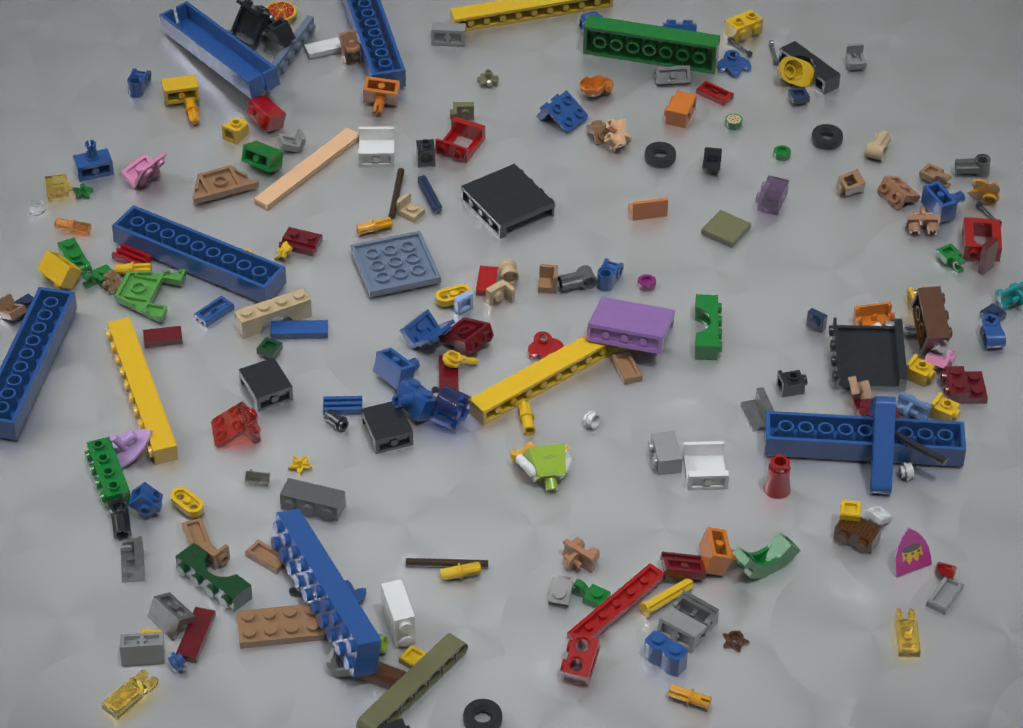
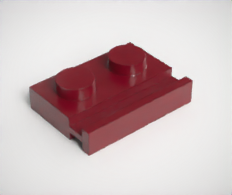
M288 227L282 237V241L279 242V248L287 241L293 247L291 252L313 257L314 252L317 251L323 241V235Z
M661 552L660 560H662L661 564L665 576L705 580L706 570L700 555Z

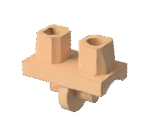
M611 118L606 122V128L611 132L606 134L604 142L610 145L609 151L614 153L617 148L625 147L626 144L630 143L632 137L626 131V119L621 118L617 121Z

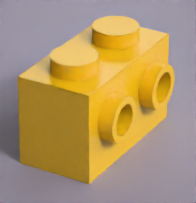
M752 9L725 20L724 34L732 37L736 43L762 33L763 18Z
M195 74L161 79L165 105L184 103L188 97L194 98L195 101L200 100Z
M50 250L46 251L37 270L43 273L42 277L53 281L54 286L62 290L64 288L73 289L82 272L79 267L63 255Z

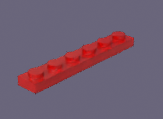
M649 563L569 630L567 638L573 640L574 633L593 638L598 637L663 582L666 577L664 572Z

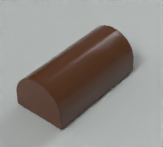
M378 661L377 673L359 676V679L389 689L406 671Z

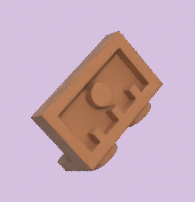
M885 175L877 189L898 210L902 209L905 202H918L921 197L898 176Z

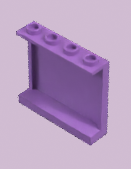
M602 297L588 322L586 341L661 354L663 341L669 327L673 328L675 310Z

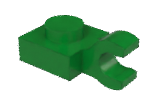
M948 244L936 249V256L946 265L951 263L957 273L964 271L961 265L965 263V260L961 258L962 253L955 246Z
M106 264L91 270V273H84L82 277L86 281L83 282V285L86 288H90L97 283L102 286V283L106 281L103 275L108 273L111 268Z
M577 579L573 584L575 588L572 593L583 597L582 603L595 609L611 596L610 591L595 584H592L589 588L580 579Z

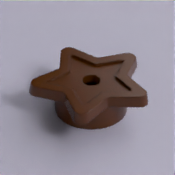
M739 630L723 634L726 640L723 645L724 649H733L740 653L741 647L749 644V640L745 639Z

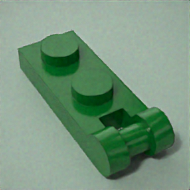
M75 237L57 242L61 255L79 267L82 272H91V264L86 259Z

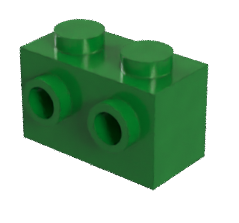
M256 140L243 145L241 161L266 172H274V170L282 168L284 151Z

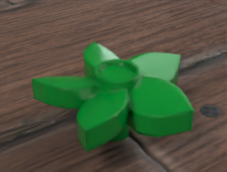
M82 183L80 188L73 187L72 190L77 192L76 198L83 196L89 199L94 188L86 187Z

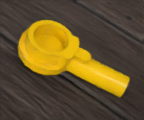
M449 350L442 357L444 364L450 368H457L460 364H478L477 358L466 357L454 350Z

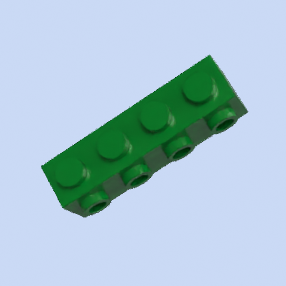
M110 436L86 442L87 451H84L87 463L91 462L89 465L91 475L96 476L94 478L96 489L101 490L99 492L101 503H106L108 511L110 510L109 505L111 501L117 498L125 499L129 505L130 490Z

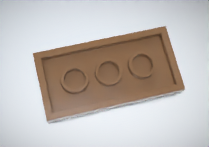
M308 604L237 611L240 649L325 640L324 629L319 626L318 619L311 613Z

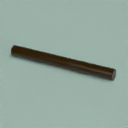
M399 168L397 171L388 215L391 219L396 217V203L400 197L405 172L403 168Z
M406 558V566L452 567L458 566L457 563L463 565L480 562L481 568H488V560Z

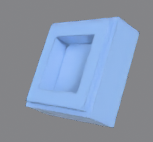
M470 290L454 297V312L458 315L473 308V293Z

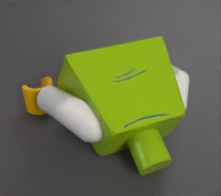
M565 443L528 447L523 453L524 455H522L521 449L517 450V454L510 451V461L518 463L535 483L545 482L547 492L558 490L557 481L561 480L568 473L573 461L569 453V446L565 447Z

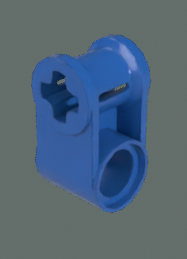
M136 68L132 69L130 76L127 78L128 94L130 97L139 98L143 96L151 82L150 70L145 72L138 71Z
M605 258L597 272V288L601 291L613 289V286L623 273L624 263L620 262L618 264Z
M985 314L982 317L983 326L980 328L984 348L1005 347L1006 336L999 318L994 314Z

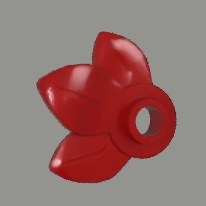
M540 331L534 335L533 342L528 346V355L530 358L540 356L543 359L563 348L564 345L560 340L552 338L549 333Z

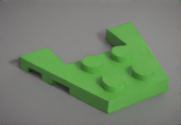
M179 269V272L171 273L170 270H163L162 273L127 271L114 295L115 301L162 323L168 312L167 306L153 304L152 302L162 283L181 286L187 275L186 270Z

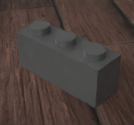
M291 478L287 479L280 493L281 509H300L302 514L338 522L346 506L345 491Z

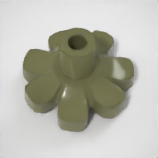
M489 69L485 70V73L480 74V77H477V82L483 87L487 85V88L497 85L499 77L493 75V72Z

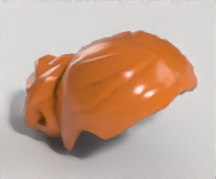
M602 75L591 78L585 76L580 81L579 86L585 96L595 98L602 93L607 94L611 92L614 83L610 78Z

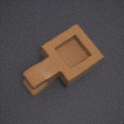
M928 163L919 171V177L928 182L939 181L946 189L951 185L947 181L952 176L945 174L944 169Z

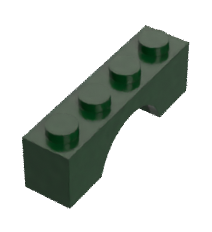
M192 543L175 556L178 573L190 579L195 586L201 587L210 597L217 599L223 607H228L233 612H236L252 599L251 584L239 575L220 577L211 574L208 571V553L195 543Z

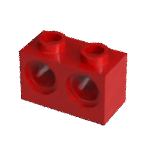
M574 633L573 640H569L566 652H569L567 659H563L560 671L563 672L564 680L589 686L600 651L599 639ZM580 647L588 648L585 652L578 651ZM575 666L582 667L579 671L571 670Z

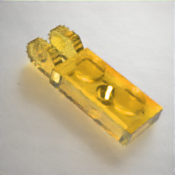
M896 608L895 629L898 657H920L917 619H915L914 609H909L908 619H902L901 608Z
M146 670L140 671V673L131 677L101 704L102 709L118 720L147 695L148 692L157 687L159 683L158 678L153 676L147 680L149 672Z

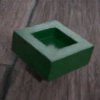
M265 337L256 348L257 354L269 359L275 358L283 349V343Z

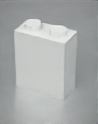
M402 580L382 583V613L395 649L416 644L415 615Z

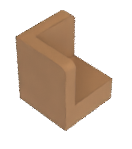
M540 264L538 293L556 294L558 265Z

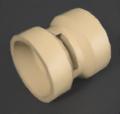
M505 259L499 263L498 270L501 280L503 279L511 285L515 284L519 280L515 261Z

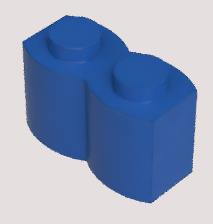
M653 631L645 639L644 658L653 665L661 666L662 670L667 674L678 677L687 668V649L683 645L671 641L662 632Z

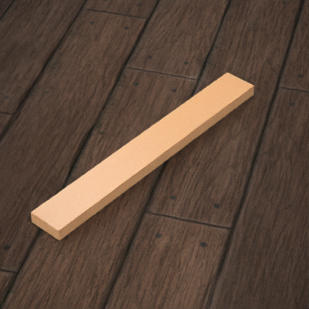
M349 128L344 129L254 197V203L266 210L270 209L359 141V134Z

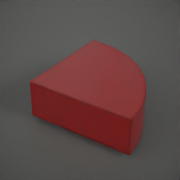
M938 561L935 570L946 577L954 578L957 567Z

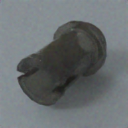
M250 469V471H246L245 483H249V485L251 483L269 485L270 473L253 472Z

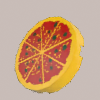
M276 1L266 6L275 20L282 17L288 23H291L297 17V9L290 2Z

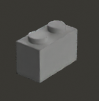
M675 431L651 433L648 451L649 454L652 453L653 455L652 466L657 469L658 475L682 473L683 458Z

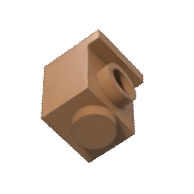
M856 169L838 176L836 189L839 194L843 193L844 197L858 192H864L866 183L859 170Z

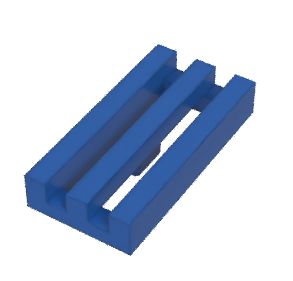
M220 296L194 313V319H199V323H204V326L208 327L234 310V304Z
M323 396V415L329 409H332L338 415L361 414L362 396Z

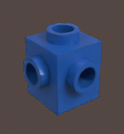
M144 482L132 490L128 506L148 518L152 514L158 513L162 508L163 494Z

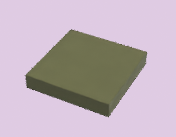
M719 210L701 229V234L733 247L751 228V223Z

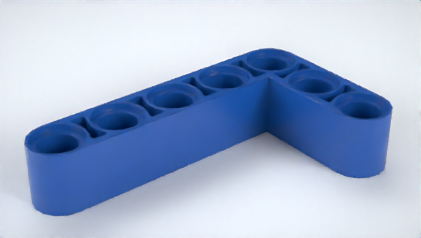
M874 396L870 402V416L873 417L871 494L891 495L896 397Z

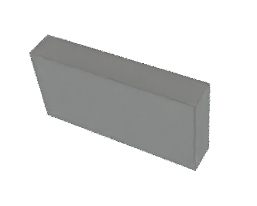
M945 576L927 600L926 606L945 615L963 590L964 584Z

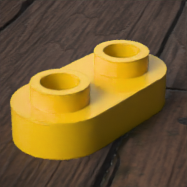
M460 284L440 289L435 294V302L441 307L454 305V297L468 290L471 291V288L468 285Z
M177 487L170 492L171 503L186 516L195 518L203 514V501L189 489Z

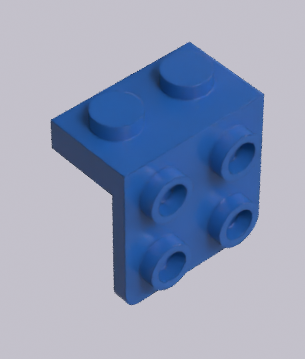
M567 90L560 96L556 94L550 100L551 103L546 102L539 108L541 112L537 115L540 121L550 115L565 133H569L588 117L585 110Z
M427 309L399 331L411 349L418 346L421 349L427 344L431 345L438 341L440 334L444 335L452 330L451 326L455 321L452 319L438 325L429 309Z

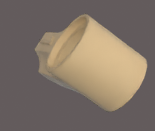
M882 130L877 132L873 141L868 142L864 153L865 157L879 161L884 159L886 148L891 141L888 131Z

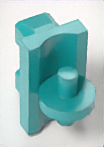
M1023 281L1020 283L1014 282L1004 290L998 289L995 291V300L999 302L1002 310L1016 304L1018 306L1023 305Z

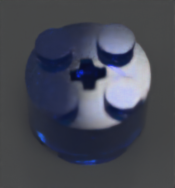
M444 386L435 399L438 401L436 407L432 406L430 420L457 432L461 419L465 420L470 410L467 406L471 401V396L452 387Z

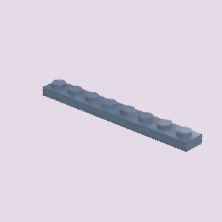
M307 15L294 32L296 39L292 40L289 45L284 46L271 64L277 67L279 77L286 70L289 63L293 61L295 55L300 52L301 47L308 41L310 35L315 32L316 25L314 24L313 16ZM264 90L265 93L259 95L258 97L265 96L268 93V91Z

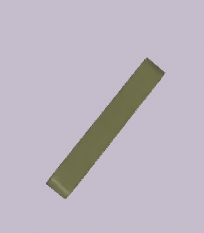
M451 633L445 635L359 717L356 728H378L380 725L399 719L464 657L468 650V644Z

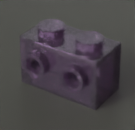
M768 175L766 182H762L760 192L756 195L757 211L778 215L788 194L789 180Z

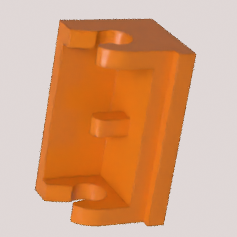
M891 301L854 306L853 324L872 326L879 322L884 326L885 320L894 322L895 312H891Z

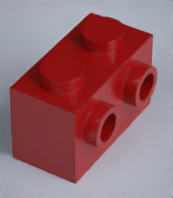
M266 95L249 99L246 114L263 130L270 132L283 128L286 113Z

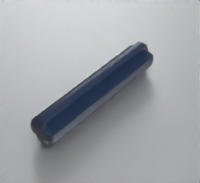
M425 175L418 176L417 182L434 213H441L442 205Z

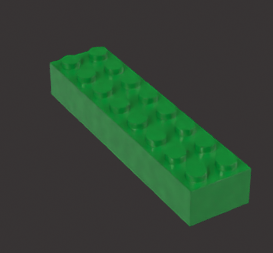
M588 15L583 35V54L664 67L690 65V71L715 74L719 58L720 35Z

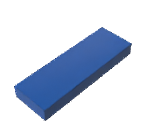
M328 320L271 321V339L328 338Z

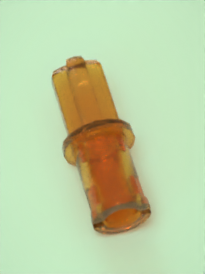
M57 218L54 222L56 229L67 230L71 233L78 232L89 235L92 227L91 223L79 222L76 219Z

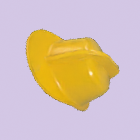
M793 56L784 57L779 67L776 68L780 79L784 82L799 87L809 86L813 82L814 68L810 63Z

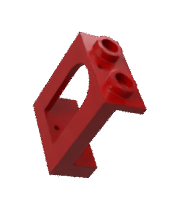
M454 116L451 119V130L443 140L435 139V153L467 163L485 141V125ZM461 136L473 141L466 148L454 144L455 140Z
M964 217L962 225V235H964L963 259L980 260L982 245L975 241L974 236H994L999 239L995 262H1000L1002 252L1000 219Z

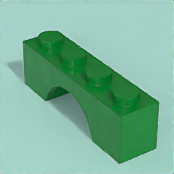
M696 294L695 321L704 324L707 329L696 333L695 360L718 361V353H722V341H719L722 340V328H719L722 327V316L718 315L722 312V303H718V295Z

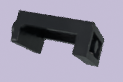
M237 0L236 3L241 6L231 30L227 31L255 51L270 14L264 11L265 8L253 5L252 0Z
M274 357L238 369L239 381L241 385H246L254 398V406L257 412L293 400V386Z
M391 401L361 409L363 425L366 424L373 439L375 454L413 445V430L402 407L395 408Z

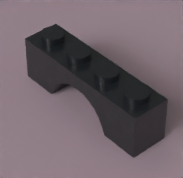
M260 5L265 8V12L270 14L262 33L264 36L281 47L289 45L292 40L296 39L287 20L282 17L275 20L269 10Z
M793 41L780 48V62L784 57L793 56L812 65L815 71L812 87L823 95L839 88L841 74L802 45Z

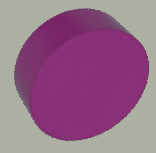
M649 274L641 275L638 278L637 286L642 291H652L656 287V279Z

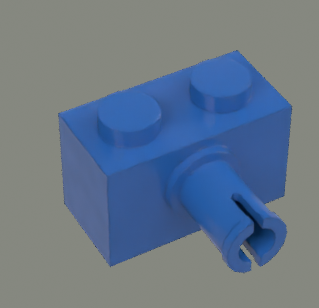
M87 140L85 142L86 153L73 155L74 168L79 182L114 175L113 161L108 148L97 150L96 142L90 140L91 146H89V141Z
M939 181L924 185L921 203L927 210L932 212V215H940V223L955 219L957 204L965 201L964 193L958 191L950 194Z
M388 348L376 352L373 372L398 390L401 381L414 378L415 370L419 369L420 363L416 358L407 360L394 349Z
M416 379L401 381L396 395L392 397V405L395 408L402 407L418 422L432 420L439 399Z

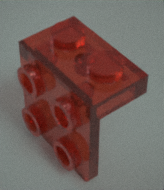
M241 401L213 418L211 426L215 446L222 448L243 434L254 444L260 442L261 429L257 422V412Z

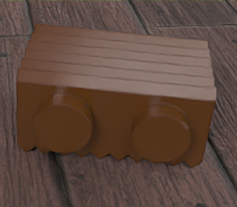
M860 517V522L839 520L835 526L833 538L842 544L852 545L859 551L872 553L880 540L882 525Z

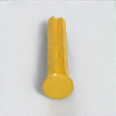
M686 578L647 602L639 603L640 612L644 617H650L651 613L678 598L684 590L688 592L693 589V581Z

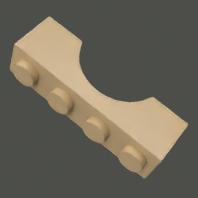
M302 288L234 311L235 328L242 339H246L260 334L264 325L277 316H289L294 321L311 317V299Z

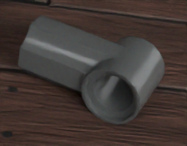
M978 154L975 158L955 159V174H975L978 177H986L990 172L991 158L987 154Z
M588 265L579 267L576 272L558 276L561 291L578 287L590 290L598 282L591 267Z

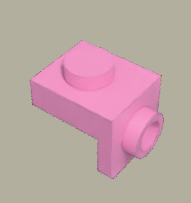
M949 349L946 358L929 352L926 354L924 361L935 365V369H939V367L944 368L949 365L952 366L956 359V355H954L955 349Z

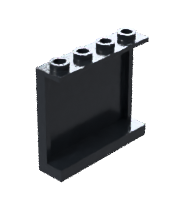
M515 163L461 186V200L500 239L506 237V228L547 211L552 217L554 216V200L542 188H539Z
M833 318V324L829 325V337H832V340H830V352H833V355H831V367H834L835 370L832 371V382H835L836 390H851L848 377L856 376L857 382L868 380L871 391H905L908 377L902 319H894L893 326L837 325V318Z

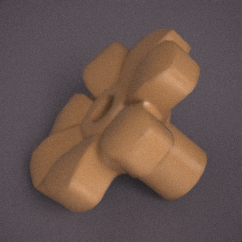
M111 269L108 273H104L103 278L106 281L102 283V286L105 289L109 288V292L113 293L117 292L122 281L118 280L121 276Z

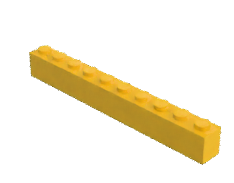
M497 0L450 8V23L466 24V31L613 7V0Z
M130 317L107 322L108 330H105L107 341H111L110 348L112 354L116 353L114 355L116 366H120L119 373L121 379H125L123 384L125 391H129L128 399L130 405L134 404L132 408L135 418H139L137 420L139 429L153 431L147 443L149 458L153 457L155 465L178 460L176 441Z
M587 335L580 337L514 375L474 395L469 399V413L484 426L518 407L521 401L525 400L527 402L623 349V347L586 341Z

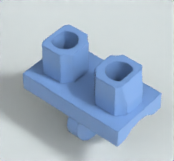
M900 392L898 395L896 406L898 412L903 414L904 418L928 420L932 408L931 404L924 403L911 394Z

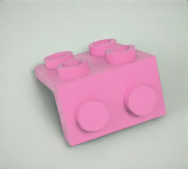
M162 152L151 160L144 153L123 169L119 176L134 190L138 186L143 187L151 176L154 178L160 173V167L165 163L164 159L167 154Z

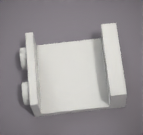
M394 126L359 127V167H394Z
M724 441L684 442L683 458L688 490L728 489L729 472L725 470L723 457Z

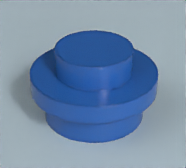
M172 652V656L168 658V661L176 672L184 671V665L187 664L180 653L176 655Z

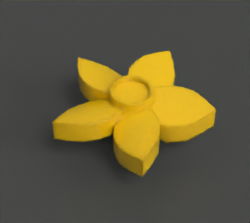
M285 241L281 248H276L278 254L274 259L277 260L280 257L285 259L289 256L288 253L292 251L293 247Z
M293 456L294 463L288 467V470L297 469L299 476L303 473V470L312 469L311 464L308 462V456H302L301 458Z

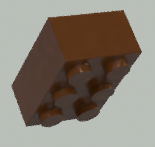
M940 286L918 288L911 303L921 356L929 352L943 354L945 348L948 347L950 338H952V328L948 325L949 313L948 310H945L944 306L945 294L942 293Z

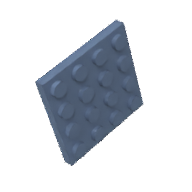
M421 231L350 245V251L369 297L441 283L440 273Z

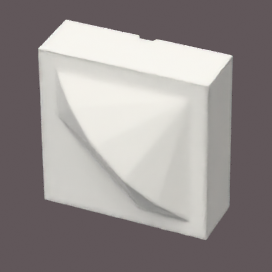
M879 505L866 509L864 513L865 516L878 525L890 523L893 518L890 513Z

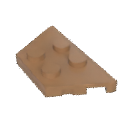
M232 165L197 174V183L195 184L193 204L196 205L258 188L259 181L257 179H249L246 173L239 171Z

